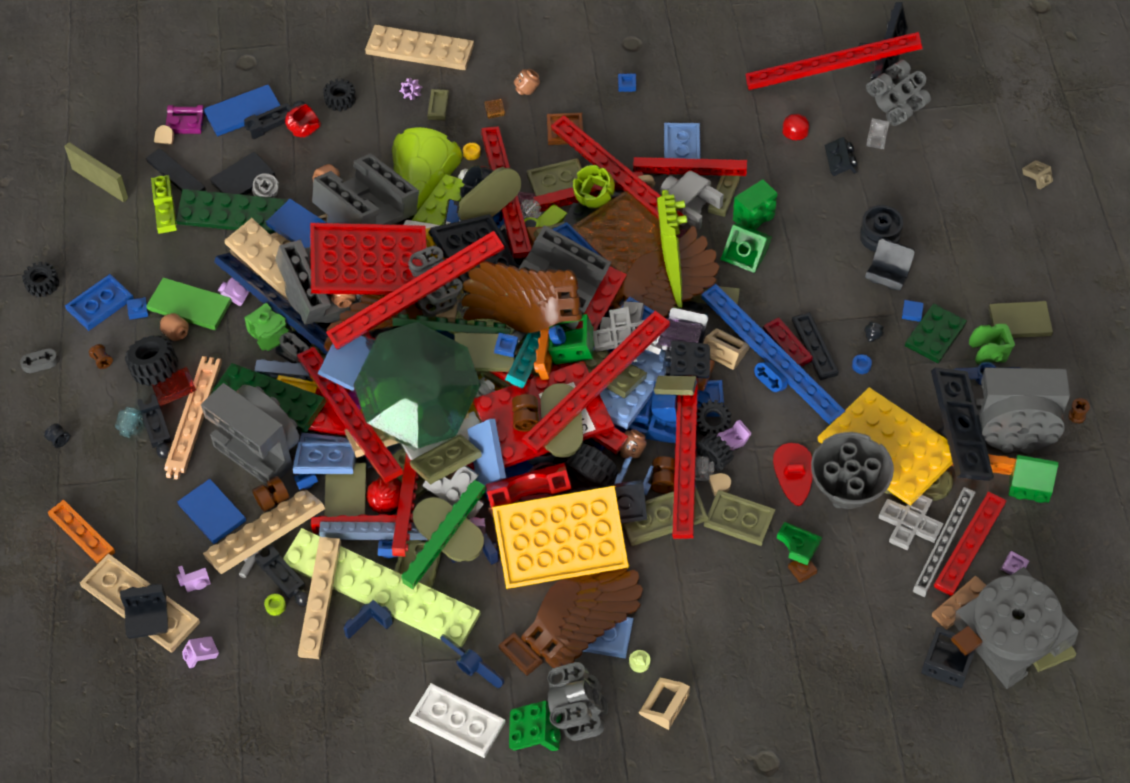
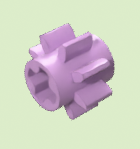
M407 78V83L401 82L402 88L400 92L404 94V99L410 97V100H415V95L421 96L420 90L423 87L418 84L419 80L412 81V78Z

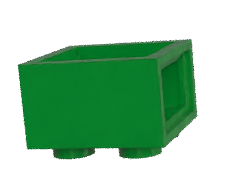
M763 179L743 191L734 199L733 221L736 224L739 223L756 230L764 222L772 220L775 216L777 192Z
M582 314V319L579 320H583V328L564 331L566 335L564 344L556 346L549 337L548 351L555 365L593 359V326L587 314ZM576 321L559 322V323H557V324H555V325H553V326H556V325H558V324L576 322Z

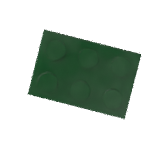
M933 303L907 339L905 347L939 364L966 326L967 320Z

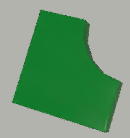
M784 522L776 537L788 547V558L805 565L809 564L822 540V537L787 522Z

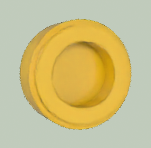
M468 143L463 147L465 159L476 160L480 157L481 149L478 144Z

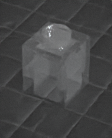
M872 118L866 146L884 149L889 121Z

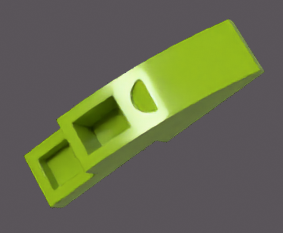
M166 175L151 178L158 234L177 231L170 177Z

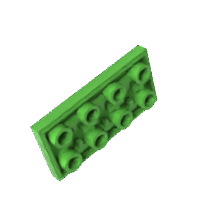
M162 278L146 307L147 310L162 315L176 313L189 323L216 330L232 300L224 295Z

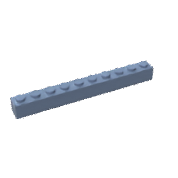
M265 359L256 360L255 372L273 378H278V375L313 381L301 363L294 364L278 362L276 360L267 361Z
M320 522L319 534L320 537L338 538L340 540H393L396 522ZM410 522L412 523V530L409 531L410 540H428L417 531L414 522Z

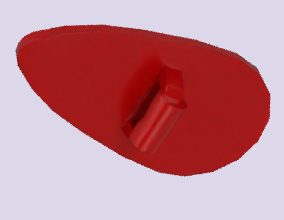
M787 443L775 451L773 465L783 492L794 505L800 506L807 499L811 488L812 456L806 447L797 443Z

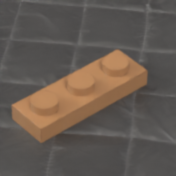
M974 576L932 613V617L948 630L954 625L956 611L977 598L987 585L977 576Z

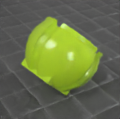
M597 165L582 168L577 173V179L573 180V192L580 204L589 208H603L611 200V196L614 195L615 183L611 174ZM594 184L603 187L598 197L589 195Z

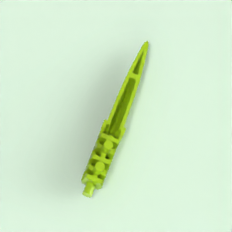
M663 190L662 196L657 198L662 250L677 306L682 307L679 239L676 235L680 234L679 224L687 223V216L678 217L677 209L685 208L686 204L685 200L676 202L674 194L669 195L668 190Z

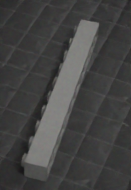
M966 487L963 488L914 586V593L923 597L926 596L974 499L975 491Z

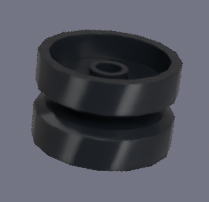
M887 205L870 207L862 218L860 229L862 244L867 249L876 252L881 238L899 243L903 229V217L900 212Z

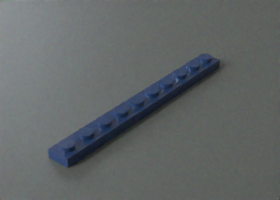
M231 253L216 256L214 262L223 271L227 272L235 281L245 287L247 291L256 296L259 301L264 304L267 303L273 312L286 318V323L320 349L323 354H328V351L324 348L325 340L329 337L326 331L315 322L305 325L300 314L291 306L286 298Z

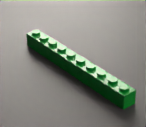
M476 480L468 485L466 492H463L460 500L453 505L452 511L448 512L446 519L439 524L438 530L432 533L431 539L424 544L423 550L418 552L415 561H412L409 569L402 574L401 578L404 585L411 589L416 587L486 492L485 485Z

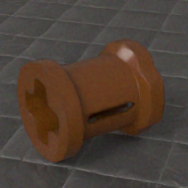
M97 344L90 348L89 355L95 359L98 369H105L112 364L113 359L110 355H107L102 344Z
M1083 398L1075 399L1072 403V409L1069 411V419L1074 423H1083L1086 419V413L1090 409L1089 402Z

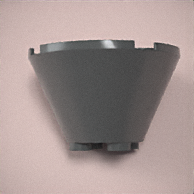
M857 432L838 433L823 440V443L814 451L811 461L813 479L819 489L831 500L836 508L853 509L879 498L891 484L894 472L892 458L882 444L879 445L871 440V437Z

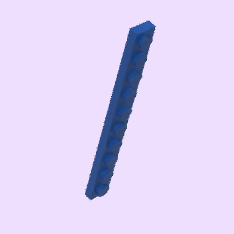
M715 284L701 295V298L765 362L771 363L786 377L787 383L829 425L845 412L719 286Z

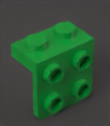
M545 700L522 706L510 711V749L518 750L541 744L551 751L559 750L560 729L550 722L551 712L548 701ZM561 714L556 718L557 723H560Z

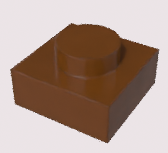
M795 560L788 565L789 570L799 583L817 574V568L811 560L808 565Z

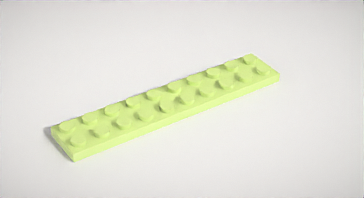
M301 528L283 559L294 571L312 579L320 536ZM340 546L333 584L334 590L364 604H369L374 600L381 607L386 606L392 613L391 617L438 639L444 634L460 647H463L481 614L480 610L421 583H418L414 589H411L402 583V574Z

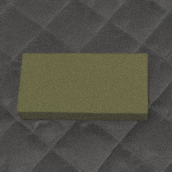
M431 89L428 120L446 119L449 90Z
M658 376L654 392L655 394L694 395L697 378L696 376Z

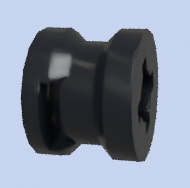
M54 423L46 429L44 437L48 441H52L55 448H60L69 441L70 434L64 431L60 424Z

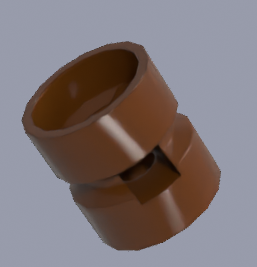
M522 394L512 399L513 427L518 431H530L539 423L537 397Z
M666 456L657 457L652 461L651 489L661 494L673 492L675 459Z
M278 476L268 480L266 486L261 484L252 489V493L263 512L272 509L275 503L280 504L290 498L283 482Z

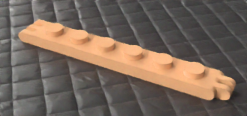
M206 356L201 358L165 464L166 478H172L173 472H175L174 479L179 480L181 473L186 472L204 418L201 403L211 395L222 364V359L217 358L215 364L213 357L209 358L208 363Z

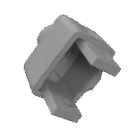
M688 171L680 180L669 176L660 188L661 195L663 190H668L669 195L674 194L676 202L685 200L686 207L677 210L687 216V224L696 227V230L702 227L701 208L707 202L718 209L723 206L724 194L712 188L710 180L693 171Z

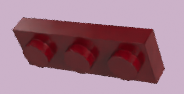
M779 317L763 325V331L800 367L812 361L813 356Z

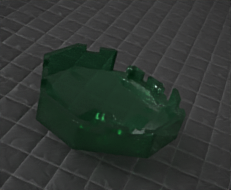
M419 322L379 333L353 384L366 423L383 431L384 436L396 442L398 441L414 451L454 438L481 386L468 347Z

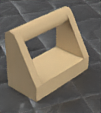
M717 328L707 335L703 344L710 346V359L732 370L738 366L750 348L746 342ZM717 337L720 338V339H722V340H724V341H727V342H729V343H731V344H733V345H735V346H737V347H739L740 349H737V348H735V347H733V346H731V345H729V344H727V343H725V342H723V341L717 339Z
M659 678L639 714L669 730L689 697L690 686L682 682ZM664 687L676 693L664 714L650 710Z

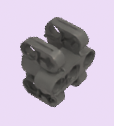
M900 60L886 69L885 73L877 76L866 85L868 93L875 97L878 107L887 113L886 118L893 126L905 122L913 115V111L915 112L923 108L931 101L930 94L926 90L921 89L926 83L925 74L921 71L910 74V65L905 60Z
M431 246L412 254L408 262L412 275L416 278L443 262V251L437 246ZM431 253L433 255H437V258H435L434 256L430 257ZM419 259L422 265L416 266L412 260ZM455 278L416 303L420 305L424 315L435 317L454 307L456 296L460 294L463 284L458 278ZM432 304L435 306L436 310L429 311L426 308V305Z
M579 662L553 668L547 677L549 682L548 704L551 712L550 722L555 727L563 729L565 735L573 741L600 735L605 729V723L600 716L608 714L607 700L600 692L602 689L601 681L596 676L589 675L588 669ZM563 674L562 680L554 683L555 676ZM563 713L562 722L557 723V716ZM578 726L577 733L570 735L571 727Z

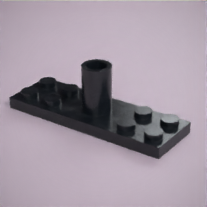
M896 2L894 9L890 13L891 19L887 22L884 40L904 36L908 30L903 3ZM859 43V46L866 45V44H870V43ZM900 54L875 60V70L871 73V80L885 73L887 68L898 62Z
M935 367L931 370L944 424L936 432L948 441L956 478L990 481L994 478L985 439L982 435V427L968 371Z
M643 480L589 487L585 483H578L572 490L554 494L545 493L521 497V502L614 486L621 523L647 520Z

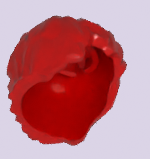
M307 104L293 108L287 113L285 118L287 128L296 137H308L321 126L317 115Z
M382 478L373 481L367 490L369 507L379 514L397 509L401 482L398 479H393L385 483Z

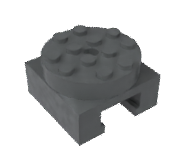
M371 153L354 160L353 167L356 168V174L354 178L343 182L332 171L314 178L312 202L327 214V223L400 225V221L417 214L419 190Z
M544 225L531 251L519 269L525 268L528 271L533 269L537 272L539 270H572L578 281L579 289L577 293L580 296L581 303L579 310L584 314L611 261ZM561 292V296L569 294V292ZM564 309V313L572 311L571 309ZM579 321L558 325L560 327L567 326L573 330L576 329Z
M301 240L279 246L275 261L285 281V293L289 303L300 314L305 325L313 322H336L340 320L341 313L351 311L350 306L340 308L331 301V294H311L310 247L304 248ZM356 294V300L352 304L360 303L363 294Z
M985 368L981 380L984 399L975 400L985 442L993 448L1002 450L1004 453L1023 452L1026 454L1056 443L1064 432L1063 414L1070 397L1067 370Z
M223 383L201 403L205 418L219 427L218 430L215 429L210 434L213 446L266 485L268 480L276 476L280 479L283 478L293 468L289 451L299 442L300 435L296 429V422L289 418L280 408V403L276 398L267 396L259 386L242 385L237 391H234Z
M1025 567L1012 575L1003 576L990 582L977 598L956 611L954 625L959 631L969 626L983 641L982 645L977 647L975 651L1006 689L1028 675L1026 668L1051 652L1056 657L1073 646L1078 635V629L1062 612L1060 602L1054 592L1047 585L1033 578ZM1013 616H1020L1022 619L1017 620Z

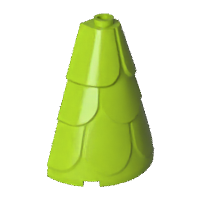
M421 127L409 128L404 133L398 134L392 146L393 171L419 190L417 212L444 175H451L463 158L460 147L455 141H449L447 135L433 129Z

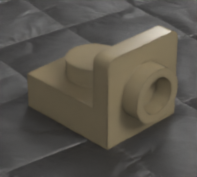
M1035 160L1022 168L1023 175L1036 180L1038 189H1042L1053 182L1051 166Z

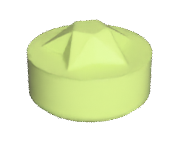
M643 650L634 651L629 657L631 669L635 672L646 671L650 666L649 654Z

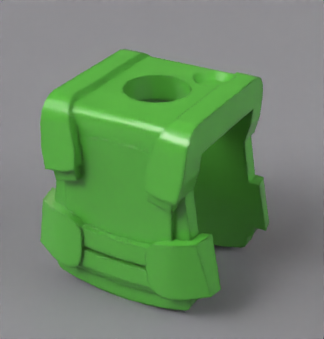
M267 303L245 317L247 330L252 337L257 338V343L262 351H269L279 346L280 336L289 332L285 328L286 318L273 312Z
M995 324L993 327L981 325L973 331L969 339V345L972 348L982 346L975 358L976 364L979 365L983 362H1006L1015 346L1010 329L1006 324Z

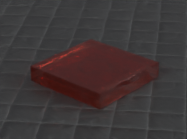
M187 367L176 371L170 378H166L164 382L160 381L156 385L152 384L160 406L196 391Z

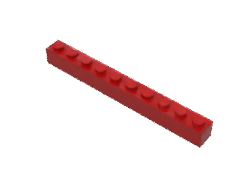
M634 157L633 172L642 170L644 174L685 175L688 171H693L698 175L746 176L747 160Z
M642 170L633 172L636 176H643ZM594 184L589 195L598 197V191L601 192L603 187ZM615 184V190H622ZM573 187L533 197L537 213L548 210L553 204L557 207L573 204V202H579L574 195Z
M407 453L392 544V556L405 557L406 552L409 551V544L407 542L410 541L409 531L412 530V523L410 521H413L412 511L415 509L413 501H416L415 491L418 488L416 481H419V474L411 467V460Z

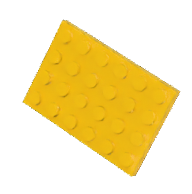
M870 387L818 436V442L822 444L823 440L832 435L843 432H857L870 436V439L879 445L882 444L889 452L894 467L893 478L887 490L910 506L953 464L946 438Z
M614 486L492 507L506 589L628 568Z

